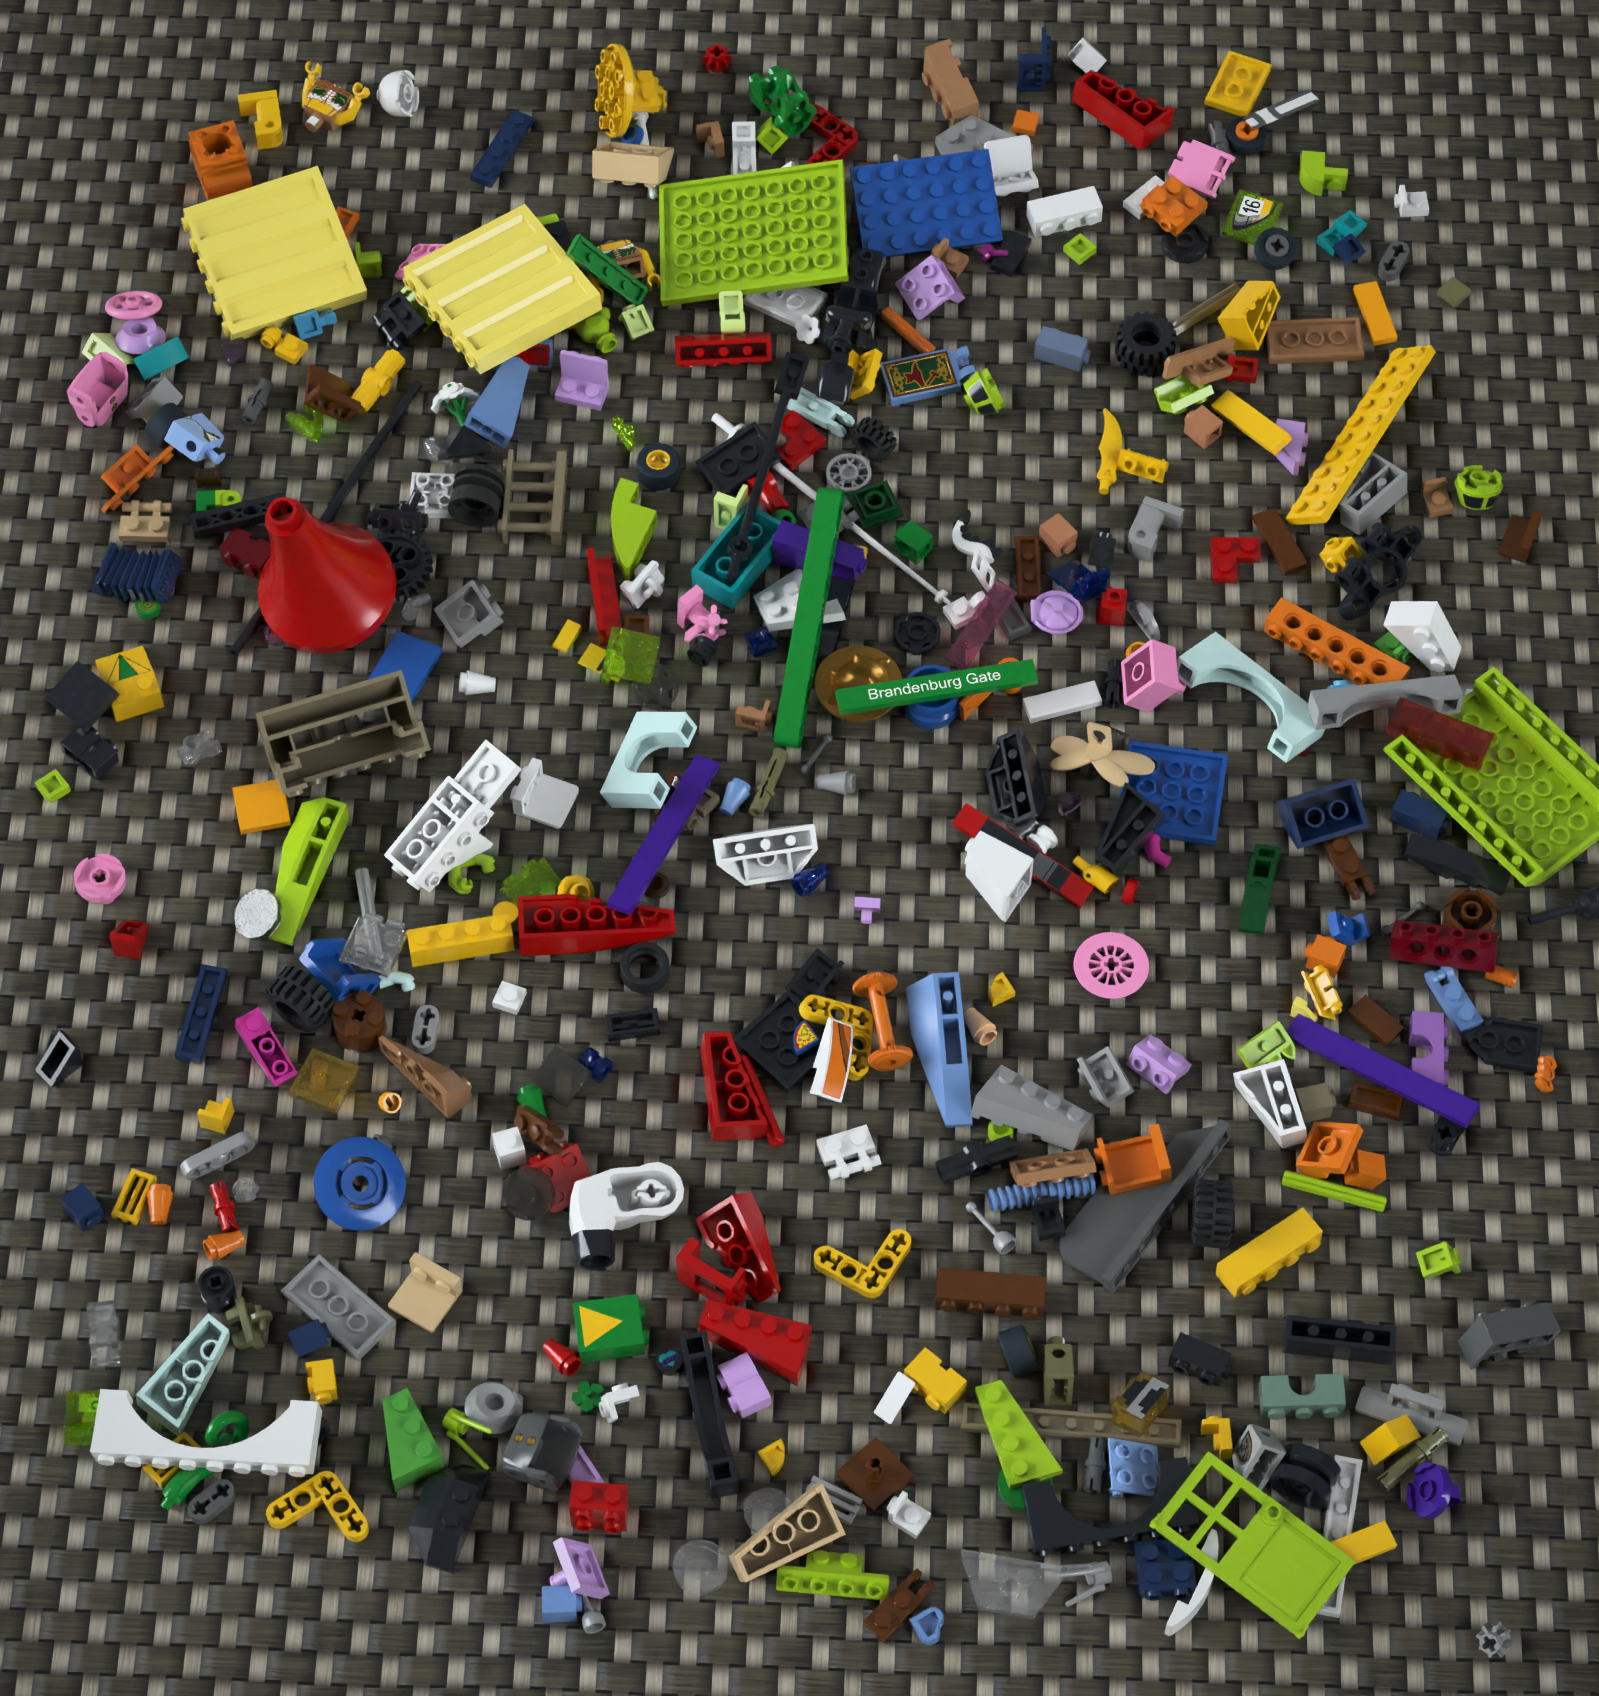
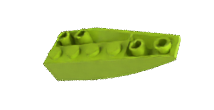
M321 797L301 804L282 847L268 935L269 939L293 946L350 820L346 803Z

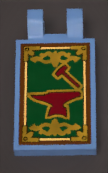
M960 347L953 353H950L949 348L881 362L880 371L891 406L960 392L961 385L975 373L974 366L969 365L968 347ZM969 365L962 368L961 370L959 369V366Z

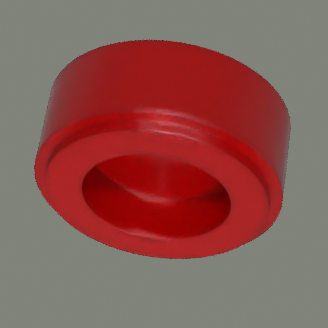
M1128 879L1121 898L1122 903L1128 905L1133 903L1139 887L1137 880Z

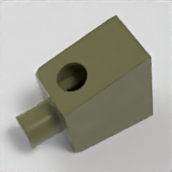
M1054 1336L1048 1340V1344L1044 1345V1406H1072L1074 1384L1072 1345L1065 1344L1063 1337Z

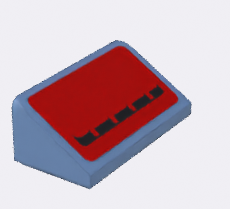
M546 339L515 357L521 358L530 367L551 368L554 355L553 340Z

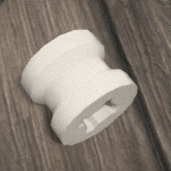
M1046 825L1040 826L1037 829V833H1031L1026 837L1027 843L1044 854L1047 853L1049 848L1053 849L1058 845L1057 837Z

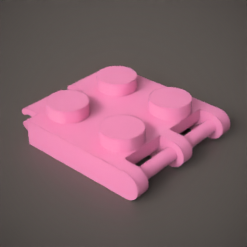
M1192 140L1191 143L1183 141L1177 153V158L1182 161L1174 159L1168 171V176L1174 175L1194 192L1215 199L1217 196L1216 191L1221 181L1225 180V173L1230 163L1234 162L1235 157L1196 140Z

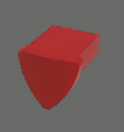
M1228 353L1227 363L1233 367L1231 376L1226 377V382L1235 381L1256 384L1258 359L1237 357L1235 354Z

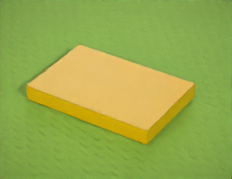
M1228 51L1205 98L1204 105L1240 117L1248 116L1271 71L1272 64Z

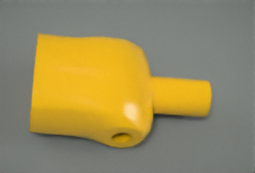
M1079 855L1072 862L1083 871L1084 879L1104 894L1111 892L1120 880L1105 866L1091 865Z

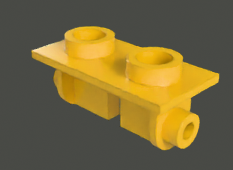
M1121 448L1116 470L1163 483L1169 463L1165 459L1160 460L1133 452L1129 448L1127 450Z
M1319 965L1313 969L1314 973L1312 974L1304 971L1301 972L1305 980V989L1311 994L1314 1001L1313 1007L1316 1013L1321 1017L1335 1021V1014H1339L1342 1011L1341 1007L1343 1004L1335 988L1329 991L1326 990L1333 985L1328 970Z

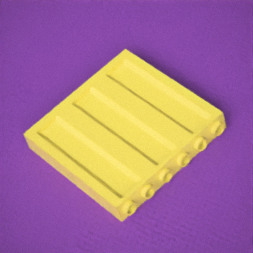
M318 166L183 209L184 218H181L183 229L185 232L189 231L191 235L189 243L192 252L198 253L200 258L197 260L201 274L205 273L208 280L205 281L209 295L214 294L216 301L213 302L216 314L222 315L224 320L221 323L225 336H230L232 343L262 334L267 327L272 325L281 328L293 324L294 315L316 309L319 315L324 310L331 308L333 311L367 299L366 286Z
M525 204L403 267L405 275L403 282L406 288L415 293L418 303L427 308L430 318L433 321L437 320L443 334L452 339L455 349L458 352L462 351L468 365L471 368L474 367L479 374L602 310L601 294L577 265L565 255L566 252Z

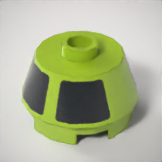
M987 368L979 372L977 370L963 384L967 392L964 398L969 408L974 407L979 416L999 413L998 410L1006 407L1004 399L1001 397L998 387Z
M1482 465L1464 467L1463 472L1458 473L1454 482L1460 503L1464 507L1473 510H1486L1493 507L1503 489L1502 477L1497 470L1494 469L1493 473L1482 470Z

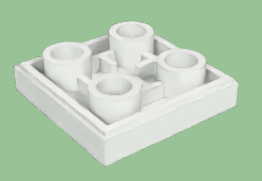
M412 472L410 496L413 490H418L422 493L418 505L425 506V513L429 515V518L454 519L448 512L450 494L453 491L455 474Z

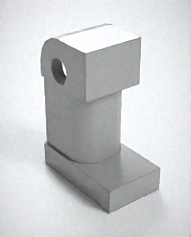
M1145 496L1129 530L1127 544L1129 554L1135 558L1150 562L1156 550L1157 534L1161 525L1180 530L1183 523L1184 509Z

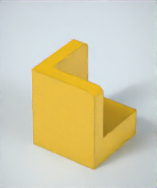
M225 1097L223 1104L208 1100L205 1110L199 1109L197 1113L200 1127L226 1134L235 1112L232 1099Z

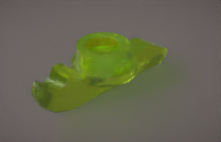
M615 415L611 421L612 427L627 450L633 452L634 430L630 424H623L624 420L620 419L619 415Z

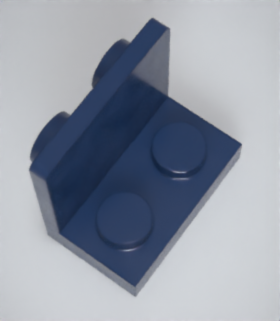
M1042 27L1040 54H1019L1017 92H1045V84L1050 82V68L1047 67H1051V53L1047 50H1051V36H1047L1046 27Z

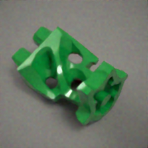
M776 65L768 70V76L762 78L759 73L749 75V99L751 103L765 113L771 112L776 117L774 118V124L777 129H783L785 134L795 136L809 126L813 116L817 114V109L809 103L807 93L804 90L801 91L789 69L782 70ZM791 90L795 94L790 96L786 93V91ZM764 100L769 102L770 105H766Z

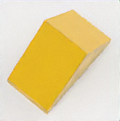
M1405 1414L1384 1423L1364 1438L1360 1444L1373 1465L1376 1466L1421 1439V1435L1408 1415Z

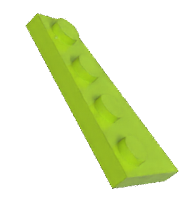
M1002 1380L975 1387V1394L1009 1489L1062 1475V1468Z

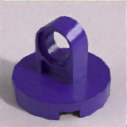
M1427 1462L1422 1463L1415 1469L1413 1474L1417 1475L1414 1478L1413 1484L1408 1483L1407 1502L1410 1510L1416 1512L1417 1516L1433 1519L1442 1514L1447 1506H1455L1461 1503L1460 1487L1452 1484L1450 1474L1444 1466Z

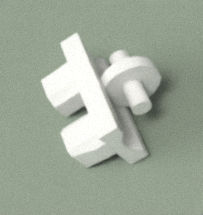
M652 560L648 565L639 564L634 572L635 580L633 582L625 580L620 585L623 596L630 600L632 607L639 609L651 595L655 597L662 595L663 588L661 584L665 578L658 569V562Z

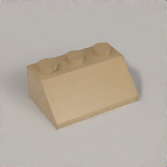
M608 141L593 150L592 178L600 179L602 183H613L614 180L622 181L624 185H635L637 182L644 183L645 187H657L658 184L667 178L674 148Z

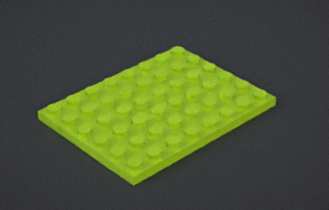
M843 159L659 185L660 292L662 306L719 299L721 291H741L743 295L849 281Z

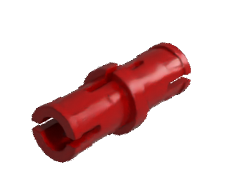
M220 1181V1188H218L217 1182H215L209 1189L215 1204L214 1213L219 1217L222 1232L229 1233V1228L231 1232L238 1231L239 1225L234 1214L235 1205L233 1201H230L226 1183Z

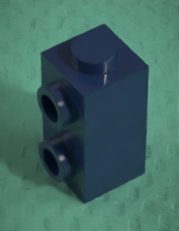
M1401 790L1392 808L1389 822L1437 840L1440 833H1446L1450 819H1447L1448 812L1436 801L1432 802L1414 792Z

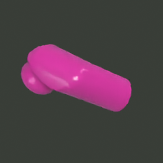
M1154 833L1144 845L1145 856L1166 868L1171 862L1172 857L1160 851L1159 841L1161 839L1158 834Z

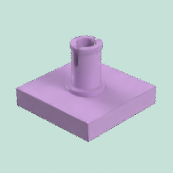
M563 1537L553 1542L563 1570L550 1577L551 1586L569 1585L572 1593L603 1599L610 1594L591 1544Z

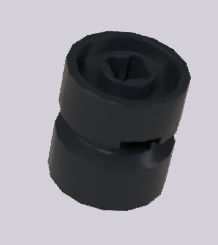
M211 1266L205 1269L198 1279L202 1301L209 1311L225 1313L236 1304L237 1290L234 1285L233 1276L225 1267Z

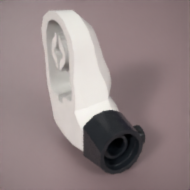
M652 1162L638 1167L614 1168L577 1180L574 1183L571 1194L569 1226L572 1235L571 1243L576 1265L587 1270L609 1267L615 1262L616 1234L613 1230L630 1228L641 1222L662 1220L673 1214L682 1202L684 1194L683 1183L677 1172L671 1166L661 1162Z

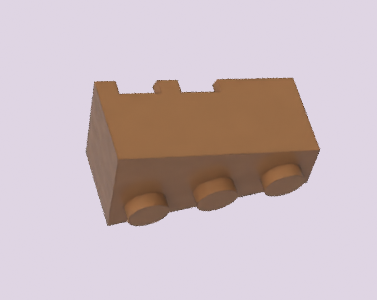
M949 38L925 47L922 79L926 86L929 85L932 90L935 102H939L944 117L946 119L949 118L952 125H955L970 114L978 117L979 101L968 77L963 78L958 68L961 62L959 57L954 59L951 53V46L953 44Z

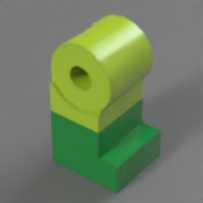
M235 490L196 491L197 513L242 502L241 495Z

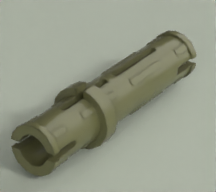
M775 748L773 750L761 783L755 788V797L751 807H749V813L753 817L762 818L769 801L775 795L774 788L789 756L788 752L784 749Z
M1436 1426L1421 1441L1417 1440L1410 1451L1376 1478L1380 1487L1389 1492L1420 1463L1432 1458V1453L1449 1440L1447 1433L1440 1426Z

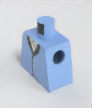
M203 413L174 420L164 439L196 462L209 458L215 464H219L226 455L220 449L224 435Z

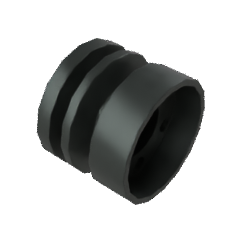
M473 463L459 467L455 472L453 491L450 494L448 512L455 520L468 526L486 527L494 524L499 516L501 499L505 488V478L495 468L483 464Z

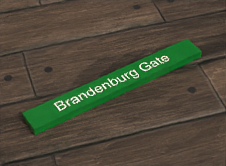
M1033 659L836 689L835 695L840 715L1038 685V677Z

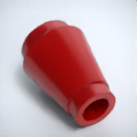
M553 1338L546 1341L543 1345L542 1351L560 1374L572 1376L579 1370L582 1364L579 1353Z

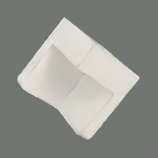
M1084 38L1068 53L1069 58L1085 73L1090 70L1097 72L1107 61Z

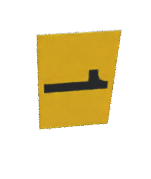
M590 643L577 662L616 682H619L624 674L625 661H623L622 657Z

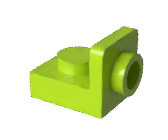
M1446 1241L1416 1252L1422 1275L1426 1280L1448 1271H1453L1455 1274L1461 1272L1459 1264L1462 1263L1460 1254L1456 1248H1452Z

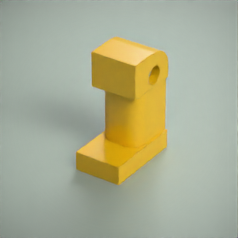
M277 90L237 95L241 117L257 115L258 121H255L254 125L258 150L275 148L281 145L284 137Z

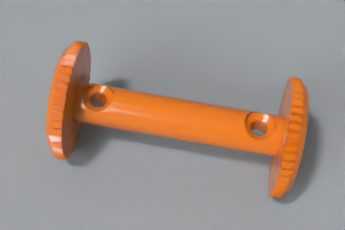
M887 972L866 974L860 977L852 987L855 995L861 998H870L880 1048L869 1055L867 1062L871 1068L878 1071L899 1069L908 1064L913 1057V1052L910 1048L904 1045H895L885 995L893 991L898 982L895 976Z

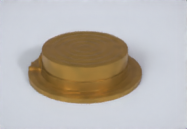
M849 646L831 653L822 661L815 676V691L822 706L834 716L851 722H866L884 716L893 707L840 715L835 690L900 680L902 675L897 664L884 652L868 646Z

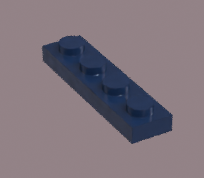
M513 109L471 172L470 180L492 188L534 124V118Z
M201 964L175 1051L176 1060L202 1063L228 975L227 968Z

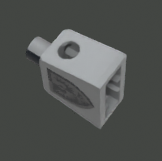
M1250 1424L1242 1429V1436L1232 1451L1234 1471L1262 1491L1286 1454V1451L1273 1431Z

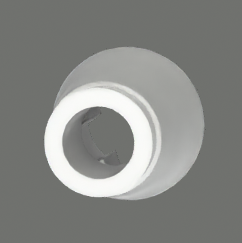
M468 670L466 673H460L459 692H464L465 695L495 692V677Z

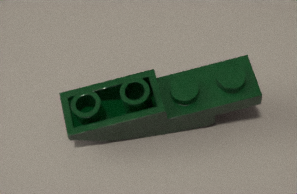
M1262 844L1255 845L1243 895L1238 932L1264 935L1272 901L1273 886L1281 856V847Z

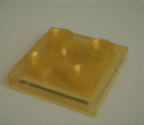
M312 1048L289 1089V1095L337 1115L361 1072L360 1067Z

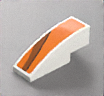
M828 1017L813 1068H816L817 1071L810 1094L830 1101L842 1102L852 1055L853 1025Z

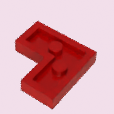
M794 410L784 417L780 433L788 441L776 450L782 458L780 462L792 471L826 445V438Z
M1211 537L1212 583H1237V563H1260V537Z

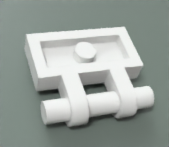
M867 1124L816 1140L824 1166L836 1165L835 1168L828 1170L830 1180L839 1177L845 1179L849 1177V1174L862 1170L863 1172H868L872 1170V1167L881 1165L879 1155L871 1157L867 1155L875 1152V1145ZM858 1157V1161L848 1164L844 1162L846 1160Z

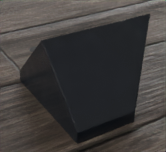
M463 425L446 436L438 454V461L483 457L491 452L492 449L489 444Z
M52 1030L43 1058L35 1071L50 1087H55L84 1065L79 1047L63 1030Z

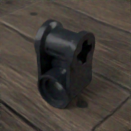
M1439 1115L1430 1141L1432 1152L1439 1156L1450 1154L1460 1135L1463 1134L1465 1127Z

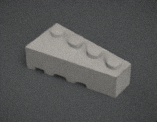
M1003 1065L999 1066L977 1093L970 1117L979 1119L980 1116L992 1120L991 1124L1000 1127L1005 1124L1017 1128V1132L1024 1135H1038L1042 1141L1072 1151L1077 1148L1086 1136L1092 1114Z

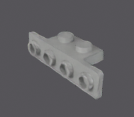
M1392 1383L1389 1394L1363 1386L1355 1407L1356 1412L1385 1422L1407 1414L1417 1431L1424 1435H1428L1436 1426H1440L1449 1436V1440L1446 1442L1457 1446L1461 1445L1467 1426L1466 1419L1442 1412L1445 1401L1441 1400L1437 1395L1414 1391L1405 1384L1396 1385Z

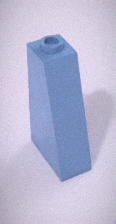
M515 356L503 362L470 410L464 425L501 448L506 449L514 432L530 365Z

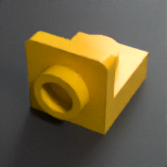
M1210 1416L1203 1419L1201 1422V1435L1213 1434L1214 1450H1219L1220 1460L1231 1459L1233 1448L1230 1419L1222 1418L1221 1416Z

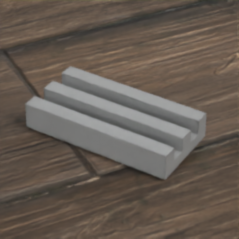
M813 1475L806 1491L816 1483H823L828 1493L854 1505L851 1506L828 1494L832 1505L850 1513L848 1516L835 1509L839 1520L850 1526L863 1503V1499Z

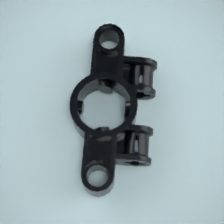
M1376 522L1372 525V531L1360 541L1361 547L1367 553L1359 559L1349 557L1346 560L1345 567L1342 571H1338L1334 577L1338 585L1347 592V595L1339 605V612L1342 618L1352 621L1366 615L1379 598L1392 594L1403 587L1407 579L1406 562L1422 540V534L1418 527L1408 525L1393 533L1382 523ZM1373 558L1383 561L1384 565L1389 569L1390 582L1385 587H1382L1372 576L1371 564L1374 562Z

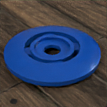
M352 1137L336 1143L321 1157L314 1174V1192L321 1210L335 1224L350 1230H370L385 1224L397 1213L406 1192V1176L399 1158L384 1143L368 1137ZM355 1157L368 1158L372 1160V1164L367 1162L350 1164L347 1160ZM361 1175L367 1179L368 1186L365 1191L359 1192L354 1189L353 1179L356 1176ZM371 1203L372 1208L357 1210L349 1207L348 1204L365 1205Z

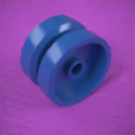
M935 664L923 665L914 669L907 678L951 671ZM959 697L904 705L905 714L918 727L928 730L940 729L949 725L956 718L959 709Z

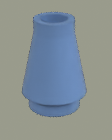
M733 778L732 782L727 784L719 811L728 817H732L734 812L750 796L751 786L739 778Z

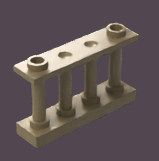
M509 449L508 459H503V473L506 474L503 517L498 519L497 532L502 534L503 544H508L509 532L546 533V535L551 536V545L561 546L568 470L567 451H557L556 461H552V463L515 462L514 450ZM514 471L547 472L555 475V481L550 480V483L513 482ZM512 491L546 492L553 495V501L548 503L511 502ZM510 512H541L552 515V518L547 523L510 522Z

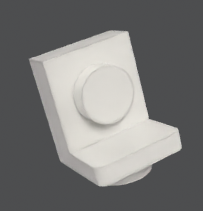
M1405 185L1399 186L1398 194L1394 195L1395 208H1399L1400 217L1428 216L1429 205L1426 191L1406 192Z
M902 1491L899 1497L894 1496L886 1509L889 1511L888 1522L915 1539L931 1518V1513L910 1501L908 1493Z

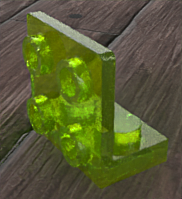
M612 626L599 682L609 684L611 676L650 684L660 637Z

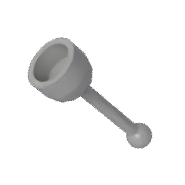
M974 1202L967 1203L966 1210L973 1213L994 1235L993 1244L995 1249L1001 1255L1010 1252L1017 1243L1015 1237L1007 1231L998 1232L976 1209Z
M582 1595L586 1612L582 1617L584 1631L588 1634L599 1632L606 1626L604 1617L600 1611L592 1610L588 1597Z

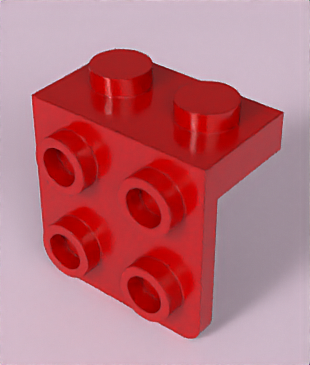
M566 1140L558 1142L557 1144L562 1147L561 1154L553 1155L539 1152L528 1158L530 1162L523 1165L527 1175L534 1177L542 1197L552 1213L570 1206L571 1194L574 1183L577 1180L592 1176L577 1143H567Z

